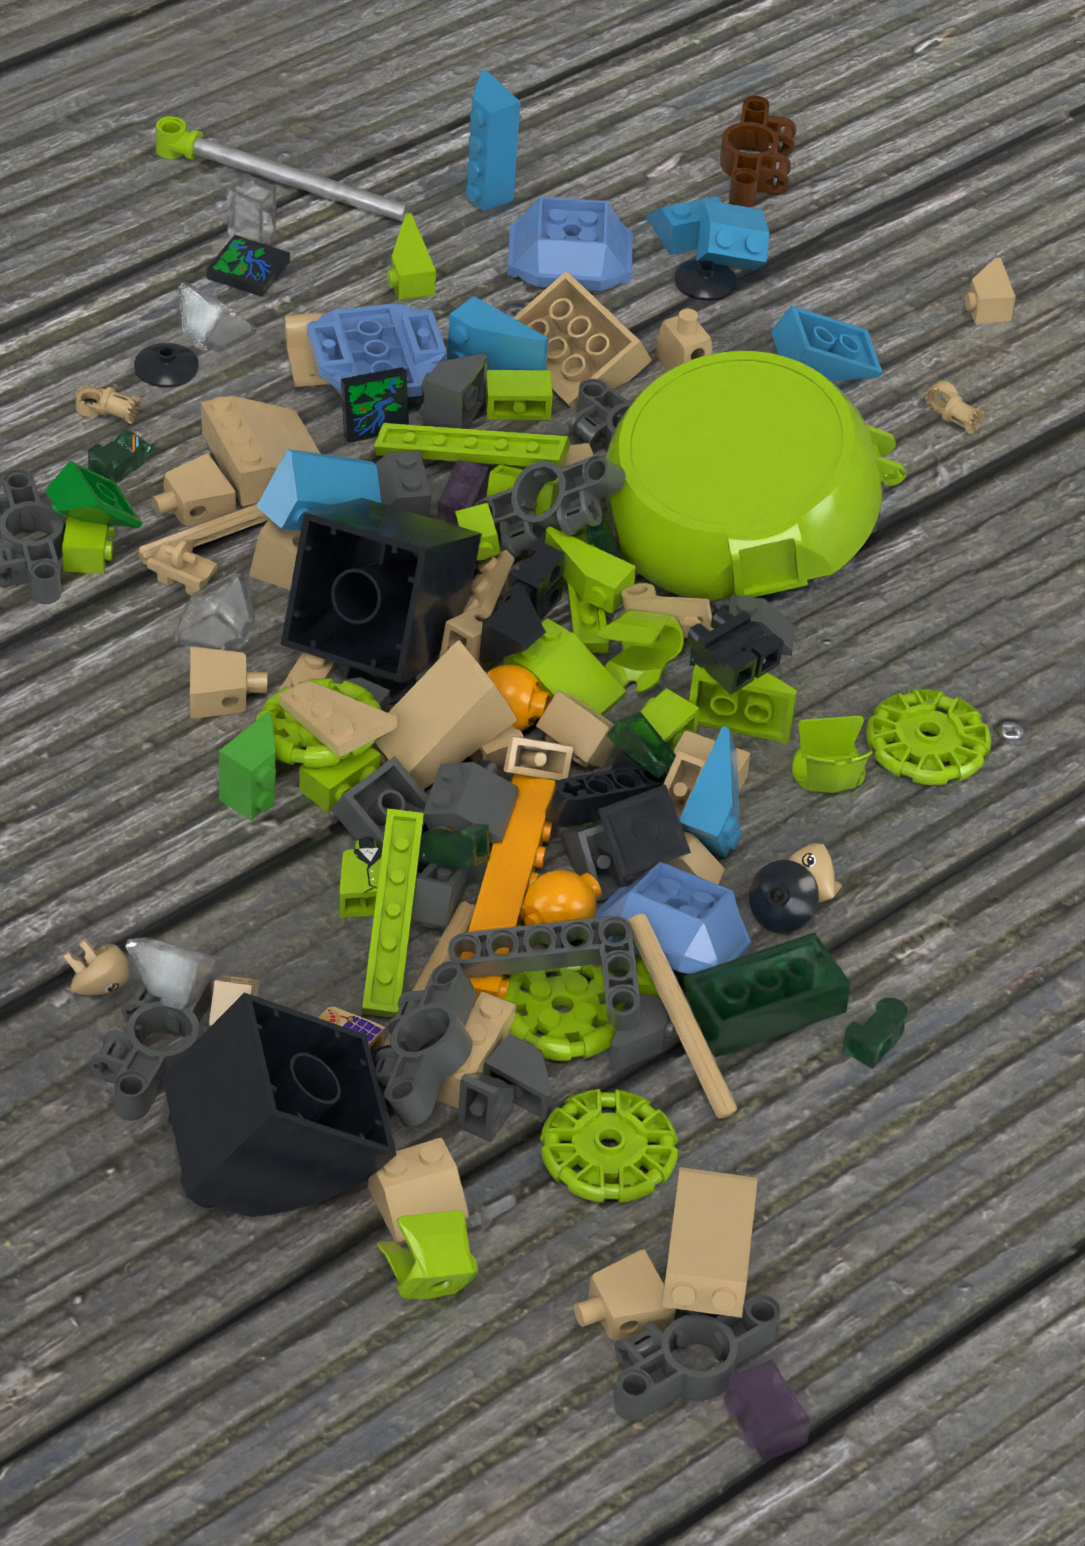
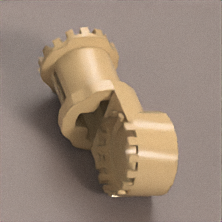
M944 380L938 381L925 393L927 395L925 400H928L926 403L930 404V409L934 408L932 411L941 414L942 419L948 423L952 421L965 428L964 431L968 434H974L978 427H980L979 422H983L985 411L979 407L975 409L964 403L962 397L958 396L955 387ZM937 391L943 393L942 395L946 397L947 403L939 398Z
M85 385V388L81 386L76 391L75 408L82 416L96 417L112 414L124 418L125 422L130 424L137 418L135 414H138V411L136 409H140L139 405L141 404V398L133 395L130 397L116 392L114 388L107 387L105 390L99 388V386L94 388V385H91V387ZM94 399L97 403L90 404L87 402L86 404L83 400Z

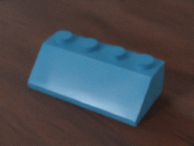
M487 70L480 72L472 96L471 127L468 138V181L466 186L468 199L474 202L483 212L514 201L520 101Z
M287 449L256 507L281 529L301 531L304 512L358 498L381 503L377 465L371 461Z

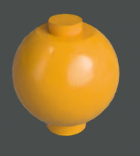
M501 665L486 673L517 718V721L512 726L521 732L530 728L537 718L540 719L552 701L551 692L542 691L536 676L521 666Z
M554 870L541 875L531 884L525 896V925L593 918L597 913L596 900L602 896L599 883L589 873L579 876L567 870Z

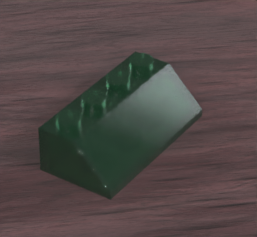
M815 932L684 976L683 981L692 1013L715 1058L846 1013L851 982Z

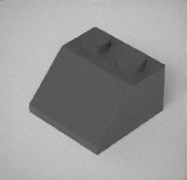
M481 353L441 361L431 373L428 372L424 376L421 390L424 391V401L420 409V415L423 416V426L468 429L485 405L488 355Z
M420 451L387 453L375 463L377 465L381 503L430 518L431 493Z
M394 756L343 794L330 810L354 838L359 840L363 837H371L375 839L377 848L383 847L387 809L423 813L428 796Z
M474 762L441 764L423 810V818L435 845L502 843L520 791L518 786Z

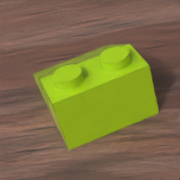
M548 618L541 623L546 631L542 637L527 650L504 657V665H518L532 672L539 680L541 690L551 692L552 699L557 691L572 694L602 716L626 696L624 687L579 638Z
M695 664L689 702L700 708L698 726L721 730L722 726L729 728L732 733L789 744L797 690L767 672L758 679L754 677L753 682L730 695L706 672L704 667L700 668Z

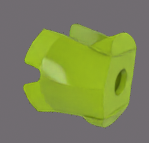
M629 609L619 615V618L596 632L597 638L622 641L623 652L609 660L604 667L623 687L629 682H636L637 693L649 690L659 683L663 670L681 652L684 644L681 626L674 616Z
M863 716L804 719L798 722L800 748L796 751L793 758L792 773L797 783L803 789L815 792L836 793L856 788L862 784L866 777V762L873 754L872 750L864 755H860L854 746L864 722Z
M459 1210L400 1216L397 1219V1224L409 1248H402L394 1241L377 1242L378 1248L386 1256L397 1278V1290L401 1297L405 1299H432L455 1294L469 1284L479 1273L477 1262L470 1253L465 1216Z

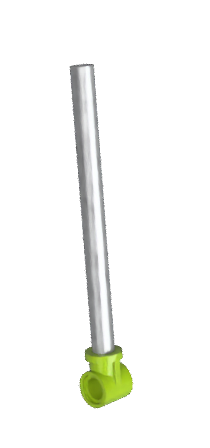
M166 116L160 118L156 123L155 149L156 153L163 158L176 159L185 155L187 159L193 161L200 156L403 222L405 214L409 211V205L203 139L201 131L193 130L191 132L186 130V123L178 117Z

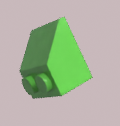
M267 712L219 750V800L251 821L261 812L269 810L276 798L272 715Z

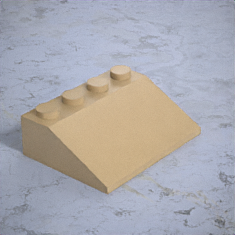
M567 271L513 317L549 338L546 370H551L552 390L570 408L578 403L579 385L582 381L586 379H599L613 389L629 382L652 361L641 341Z
M236 396L216 397L212 400L201 402L202 435L226 479L235 490L236 497L241 506L259 502L287 449L321 454L294 409Z

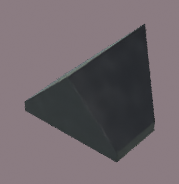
M525 587L482 622L479 658L483 664L525 651L546 633Z

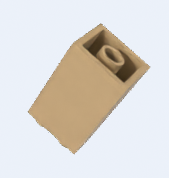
M458 640L388 712L397 717L398 728L377 738L375 741L376 746L373 749L381 754L382 765L395 756L421 789L424 790L434 783L441 764L461 763L516 722L517 718L493 681L461 641Z
M679 1168L662 1307L742 1318L758 1178Z

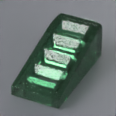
M637 712L618 720L607 733V737L657 778L668 775L676 755L642 712Z

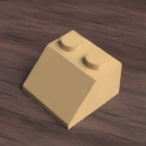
M442 1137L396 1151L397 1155L368 1178V1189L395 1243L399 1246L407 1244L397 1224V1219L400 1216L459 1210L465 1216L466 1225L470 1224V1217L457 1166Z

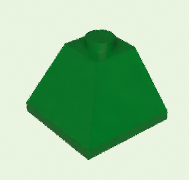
M71 460L45 489L52 500L51 507L62 517L69 515L83 522L140 528L143 524L114 481Z

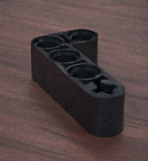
M626 740L620 745L611 770L559 780L554 787L545 810V815L549 821L561 827L601 821L598 809L662 786L669 772L644 744L638 741Z

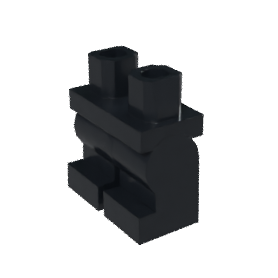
M535 540L528 548V558L520 563L519 570L513 568L508 574V589L504 593L503 602L506 603L525 587L541 621L562 599L563 577L561 576L564 572L565 553Z
M723 608L712 617L710 626L713 630L709 631L705 626L698 623L688 631L687 642L696 651L694 663L700 668L704 667L706 672L730 695L753 682L754 677L758 679L780 665L784 641L775 633L767 636L763 628L756 622H752L751 616L745 611L735 616Z

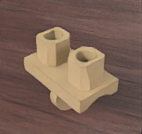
M187 540L180 541L177 546L165 541L157 554L147 560V569L157 572V581L166 585L174 584L178 581L185 584L187 594L199 597L207 588L208 580L217 572V563L192 553L193 545Z

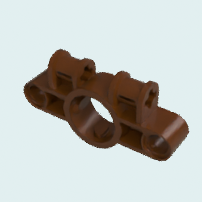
M749 96L744 99L740 123L729 126L722 136L720 166L726 174L731 176L729 202L732 205L750 208L756 202L757 192L778 194L784 192L789 185L787 175L791 170V162L786 156L790 155L794 149L793 138L796 134V125L788 118L769 116V101L761 96ZM782 126H785L784 133H781ZM780 142H783L782 148L779 149ZM739 150H753L760 153H745ZM777 162H779V168H778V169H776V164H777ZM774 178H777L776 185H774Z

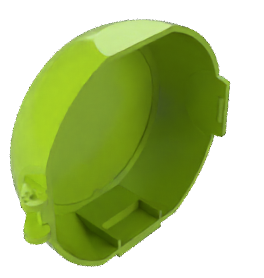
M730 351L710 354L683 363L657 378L632 402L619 421L605 455L606 459L619 465L626 474L625 483L620 491L605 497L620 556L626 562L635 565L636 572L659 587L687 598L709 599V602L728 598L731 595L758 597L807 586V580L831 575L838 571L864 545L877 522L882 506L881 481L886 486H894L906 478V472L902 464L881 457V455L889 454L895 449V438L891 433L867 425L852 401L827 377L791 358L758 351Z

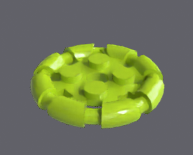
M332 678L309 680L382 710L379 702L373 700V695L355 683L344 681L342 684L334 683ZM288 686L273 694L263 704V711H260L256 720L259 719L266 712L272 715L275 758L290 765H294L295 762L302 763L308 768L337 765L344 758L349 757L353 759L359 756L376 741L375 739L338 757L280 706L278 694L290 689Z
M913 689L909 694L902 695L900 692L894 694L876 706L873 711L874 716L869 717L866 725L868 747L870 750L875 751V759L895 776L900 778L902 775L913 778V783L922 785H946L948 780L955 779L959 782L970 777L983 766L984 758L989 755L991 749L990 731L988 725L982 723V715L959 697L955 699L945 696L943 691ZM939 708H940V709H944V710H947L948 713L945 714V713L939 712L938 710H939ZM927 731L928 733H930V734H932V735H936V736H934V737L925 736V735L922 734V732ZM949 761L950 766L945 767L943 763Z
M596 965L513 973L510 975V978L503 979L510 982L506 997L501 999L516 1004L515 1019L509 1034L532 1043L542 1051L544 1059L571 1061L572 1057L583 1056L586 1059L600 1054L611 1047L616 1028L609 1023L606 1004L600 1005V1002H605L601 965L599 967ZM555 971H556V973H557V976L548 977V978L546 977V974H545V973H548V972H555ZM585 977L591 979V981L589 982V984H588V981H587V979H586ZM523 987V988L529 990V992L526 993V992L520 990V988ZM625 1003L618 1004L615 1009L622 1012ZM564 1005L569 1007L571 1011L560 1013L554 1007ZM537 1030H539V1031H541L542 1033L547 1034V1035H543V1036L540 1038V1037L536 1036Z
M600 1089L589 1090L566 1099L565 1105L562 1108L556 1107L550 1113L544 1123L540 1140L544 1144L541 1148L543 1162L556 1182L563 1181L568 1185L569 1192L586 1200L604 1203V1199H618L619 1203H626L653 1193L658 1183L664 1184L671 1176L679 1153L675 1147V1144L678 1142L675 1129L665 1113L660 1109L655 1110L652 1108L649 1100L637 1094L615 1089V1093L601 1092ZM601 1108H614L615 1113H601ZM603 1139H614L619 1143V1145L615 1147H606L602 1145L600 1141H602ZM562 1141H571V1143H561V1142H562ZM648 1142H655L656 1145H648ZM577 1164L582 1168L579 1173L572 1169ZM641 1166L648 1169L646 1174L639 1170ZM618 1181V1184H605V1183H604V1182H606V1183H615V1182Z

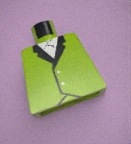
M371 837L360 838L355 843V849L343 852L339 891V918L374 916L383 847L377 848L375 839Z

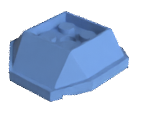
M539 197L531 208L510 226L507 275L514 278L520 277L525 282L537 287L550 286L565 271L571 274L586 290L602 291L612 288L619 283L621 285L631 283L633 234L619 220L608 201Z
M395 303L331 310L322 315L317 321L307 324V337L319 376L333 385L340 395L342 378L403 367L407 376L408 397L421 396L424 393L421 390L424 376L428 372L431 373L439 362L446 361L447 351L433 311L421 308L417 310L410 306Z
M663 862L657 863L631 885L619 888L597 910L596 915L593 917L620 916L628 921L632 916L644 913L653 928L671 969L694 976L704 975L709 980L720 983L747 956L751 945V940L739 914L732 890ZM612 935L607 938L612 943H617L624 939L620 935ZM633 940L634 953L640 955Z

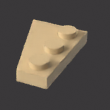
M309 680L278 694L280 706L338 757L398 728L396 716Z

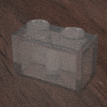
M244 174L239 180L229 186L226 193V199L228 200V215L226 218L228 239H231L235 234L267 245L276 236V186Z

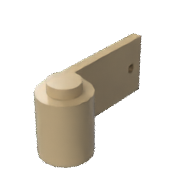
M322 312L290 314L283 317L285 345L295 387L309 386L311 389H315L316 385H330L329 382L319 376L307 337V324L317 321L323 315Z
M648 583L634 584L621 592L625 611L631 609L672 615L679 622L684 638H687L689 629L698 623L705 626L709 631L713 630L710 626L712 614L709 599L656 596L654 586Z

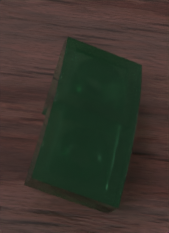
M602 514L600 525L595 527L591 525L586 526L587 541L589 544H594V547L620 558L609 523Z

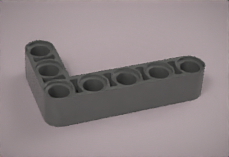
M606 916L463 932L454 936L449 942L448 953L450 961L458 962L468 978L601 964L609 1023L618 1030H629L634 1028L641 1019L632 929L630 923L623 917ZM612 935L624 937L622 941L617 943L607 940ZM576 939H583L587 942L580 947L570 945ZM539 943L549 945V948L544 951L532 949ZM503 947L512 949L507 955L495 953L499 948ZM466 951L474 953V956L467 960L458 958L461 953ZM616 969H624L628 971V973L622 977H615L611 975V972H613ZM621 1003H628L632 1006L630 1010L625 1012L615 1009Z

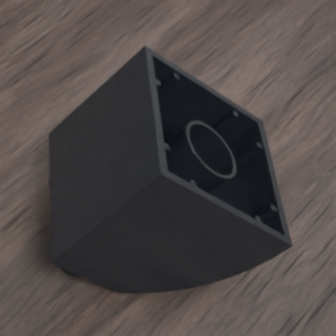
M358 498L304 512L280 645L400 683L413 678L426 668L440 652L446 622L463 614V610L470 597L482 533L365 498Z
M244 992L162 1076L170 1111L168 1121L175 1135L182 1170L181 1185L187 1198L201 1207L214 1208L216 1206L249 1217L272 1215L299 1209L329 1199L354 1187L376 1173L397 1155L367 1035Z

